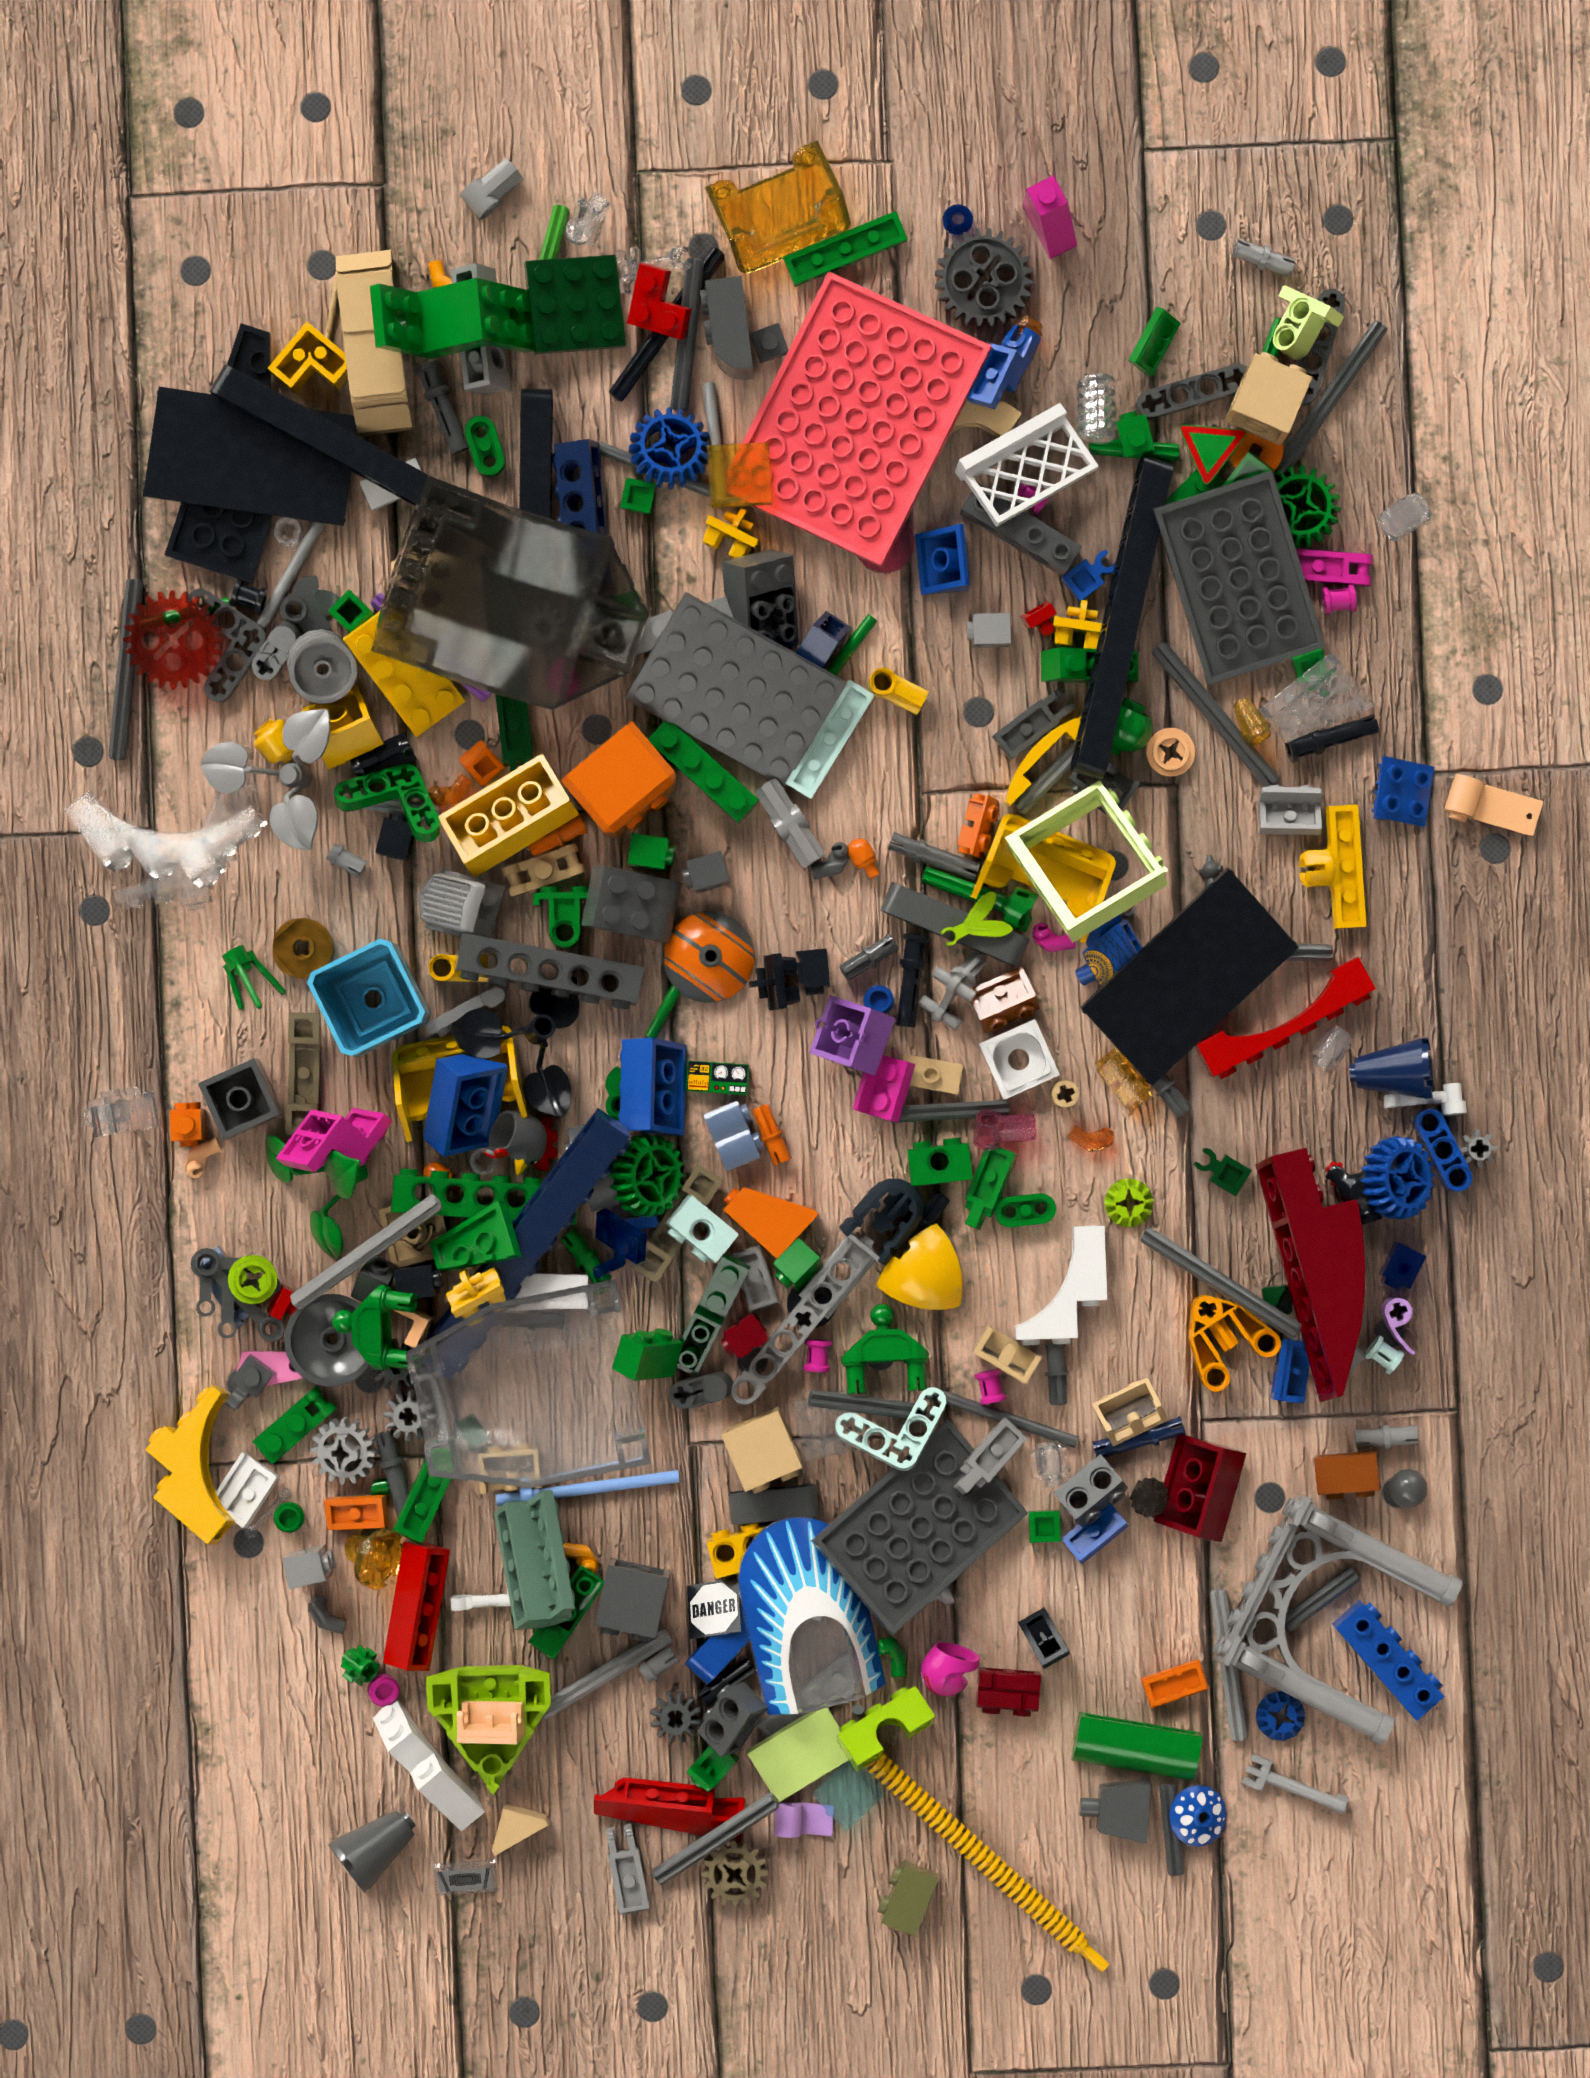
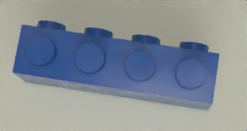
M1358 1600L1336 1619L1332 1625L1411 1716L1418 1721L1445 1697L1439 1691L1443 1685L1431 1672L1425 1675L1418 1667L1423 1662L1411 1649L1407 1652L1404 1651L1398 1644L1402 1638L1391 1626L1386 1629L1378 1621L1382 1617L1378 1610L1370 1602L1365 1606Z

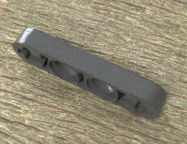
M1336 289L1323 291L1317 300L1323 302V300L1327 301L1330 296L1334 297V303L1338 305L1334 309L1342 314L1345 307L1343 294ZM1325 322L1324 325L1328 327L1330 337L1325 341L1316 339L1308 353L1319 356L1321 359L1320 368L1316 370L1308 369L1304 363L1305 357L1299 359L1297 366L1307 371V375L1317 377V381L1312 378L1308 387L1312 395L1307 394L1301 406L1312 403L1320 389L1338 327L1328 322Z
M1233 364L1146 390L1137 399L1136 411L1139 415L1146 414L1147 420H1151L1233 396L1239 387L1237 383L1231 382L1226 384L1225 387L1228 391L1223 392V384L1218 375L1223 374V381L1233 377L1234 371H1237L1239 375H1244L1247 366ZM1205 379L1213 380L1217 385L1216 393L1209 396L1204 395L1200 390V383ZM1176 388L1184 389L1188 394L1187 401L1183 404L1174 403L1171 399L1172 390ZM1165 392V402L1169 407L1168 409H1164V403L1156 405L1154 412L1151 413L1148 408L1143 409L1142 405L1145 404L1147 397H1150V400L1153 402L1162 399L1160 393Z

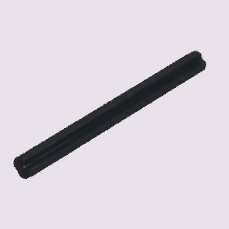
M711 247L703 258L704 268L701 290L705 287V280L711 279L725 259V254L716 247ZM683 288L672 303L681 305ZM651 331L609 390L610 395L614 399L622 402L669 336Z

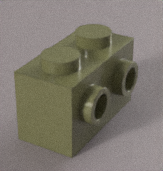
M903 1860L901 1867L895 1866L889 1880V1884H892L893 1887L889 1896L883 1895L877 1911L881 1913V1923L916 1937L939 1880L938 1873Z

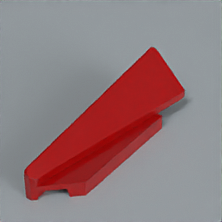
M623 1777L615 1782L614 1788L603 1795L596 1794L594 1796V1814L704 1836L744 1810L745 1798H714L715 1787L710 1792H707L696 1785ZM742 1833L735 1837L737 1843L741 1842Z

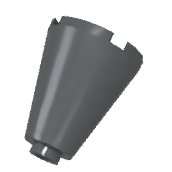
M395 1810L334 1839L328 1846L365 1893L368 1889H371L415 1835L412 1828L416 1825L405 1811L399 1814Z

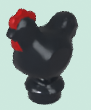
M1332 1161L1325 1168L1327 1172L1325 1178L1329 1179L1332 1186L1336 1187L1339 1198L1343 1202L1358 1200L1362 1225L1382 1219V1214L1374 1212V1206L1367 1204L1369 1195L1363 1194L1366 1185L1360 1180L1365 1178V1172L1362 1170L1359 1173L1348 1174L1342 1168L1343 1164L1341 1162L1336 1163Z

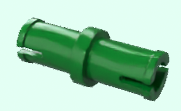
M576 1228L560 1239L576 1259V1266L578 1268L582 1267L594 1283L596 1289L612 1278V1275L608 1273L596 1257L598 1254L596 1250L590 1249Z

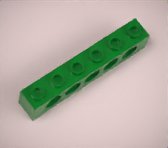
M400 1168V1174L393 1173L390 1210L391 1212L406 1213L423 1201L415 1197V1188L419 1184L426 1183L431 1186L432 1194L437 1196L442 1204V1209L434 1215L470 1218L496 1201H502L506 1203L511 1221H513L540 1186L542 1178L523 1177V1182H511V1176L493 1175L492 1180L480 1179V1174L462 1173V1178L449 1177L450 1172L431 1170V1176L418 1175V1169ZM456 1185L461 1187L463 1195L459 1201L450 1202L446 1199V1190L450 1186ZM482 1188H489L493 1191V1199L488 1204L477 1202V1192ZM513 1190H520L524 1195L523 1202L519 1206H510L507 1202L508 1194ZM577 1209L575 1210L576 1216L570 1225H576Z

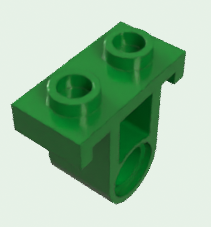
M587 886L571 887V892H559V887H540V893H533V905L535 907H542V900H549L550 939L560 948H573L581 939V900H586L589 888ZM567 924L572 926L574 934L569 941L564 942L559 940L557 931L559 927Z

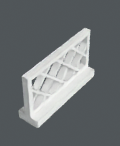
M1061 403L958 461L955 469L956 475L960 481H966L996 527L1098 469V464L1066 419L1067 412ZM1062 428L1069 438L1068 445L1052 443V433ZM1031 445L1045 448L1042 461L1025 457L1027 448ZM1049 449L1066 453L1063 466L1046 462ZM1070 454L1082 457L1087 466L1081 470L1067 467ZM1007 459L1020 462L1017 475L1000 471L1002 462ZM1024 463L1041 467L1038 480L1021 476ZM1049 469L1061 472L1060 482L1056 484L1043 482L1044 470ZM980 474L994 476L992 489L980 487L974 478ZM998 478L1015 482L1013 495L996 491ZM1019 483L1037 487L1035 496L1030 499L1017 496ZM994 497L1011 501L1010 510L999 516L993 507Z

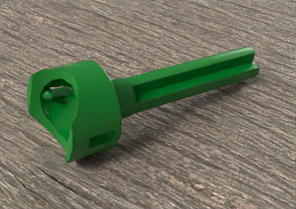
M926 867L921 880L922 883L975 902L982 895L991 891L995 892L996 901L993 909L1004 912V922L1021 932H1026L1031 923L1032 916L1030 910L1033 908L1039 895L1019 886L1016 887L1014 893H1011L1010 896L981 887L977 899L971 897L975 886L974 883L930 867Z

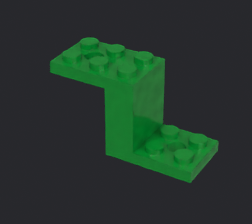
M481 278L464 280L419 292L384 284L370 286L376 348L428 359L489 345L523 353L534 351L526 289Z

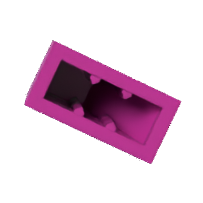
M1053 175L1027 188L1022 207L1049 259L1076 247L1077 242L1069 205L1055 176Z

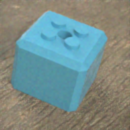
M381 938L311 972L307 981L340 1052L349 1056L360 1057L426 1025L431 1015L399 946ZM372 990L378 991L382 996V1002L376 1008H370L365 1003L366 994Z

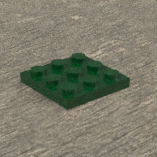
M616 255L524 262L534 355L616 349L626 346Z

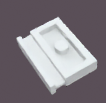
M242 1452L216 1490V1493L223 1507L235 1520V1523L242 1528H247L280 1479V1476L257 1460H254L246 1452Z

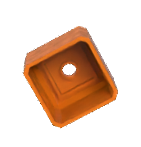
M631 721L570 771L561 782L607 837L619 838L627 830L633 832L646 821L644 816L651 810L656 813L669 802L667 797L677 789L678 778L671 766L635 723Z

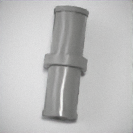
M1238 238L1232 253V257L1255 264L1259 270L1266 268L1287 278L1290 277L1296 261L1294 258L1271 251V247L1267 245L1263 248L1241 238Z
M1382 1425V1428L1356 1429V1449L1384 1446V1449H1391V1446L1418 1445L1417 1425L1389 1428V1425Z

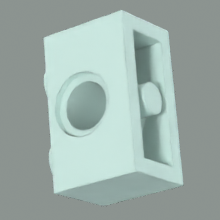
M687 1195L665 1222L670 1228L667 1233L681 1244L684 1240L693 1247L691 1253L703 1263H706L707 1260L716 1263L739 1235L693 1195ZM699 1222L703 1223L707 1228V1234L701 1240H697L693 1236V1227Z

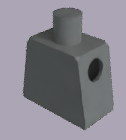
M1148 1779L1099 1784L1098 1799L1080 1798L1079 1816L1097 1817L1096 1828L1100 1833L1147 1843L1151 1784Z

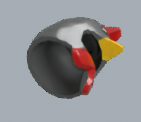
M507 1110L502 1112L490 1129L489 1148L484 1149V1154L494 1159H501L509 1155L515 1163L516 1175H520L526 1167L531 1165L539 1171L548 1170V1159H554L558 1154L557 1149L553 1147V1143L558 1140V1132L551 1129L553 1124L551 1116H542L537 1119L527 1114L528 1117L523 1118L519 1111Z

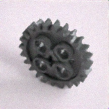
M975 228L973 238H970L966 232H963L962 243L955 238L952 239L954 250L947 247L943 249L947 259L938 258L937 264L944 268L936 270L934 275L942 279V281L935 283V289L944 290L938 296V300H948L945 311L955 309L954 320L959 319L962 315L965 316V326H968L971 320H976L977 329H980L982 322L987 321L989 328L992 329L995 319H998L1002 325H1005L1006 314L1013 319L1016 318L1014 307L1021 310L1024 309L1025 304L1020 298H1030L1031 293L1024 289L1032 287L1034 282L1026 278V276L1033 274V268L1024 267L1029 262L1030 257L1019 256L1023 251V246L1013 248V236L1006 242L1003 241V231H1000L996 237H992L991 228H988L986 235L981 236L979 229ZM977 251H983L988 255L989 260L986 263L979 264L973 260L972 255ZM999 256L1001 261L991 271L989 282L984 281L971 301L967 300V296L978 284L979 275L984 276L994 259ZM1001 269H1008L1013 273L1014 278L1011 281L1003 282L998 278L997 272ZM964 275L970 279L971 285L967 288H959L954 282L955 278ZM989 293L995 297L996 302L992 306H984L980 303L979 297L982 294Z

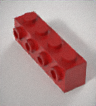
M403 1541L383 1663L406 1671H430L450 1549L428 1542L417 1544L412 1541Z

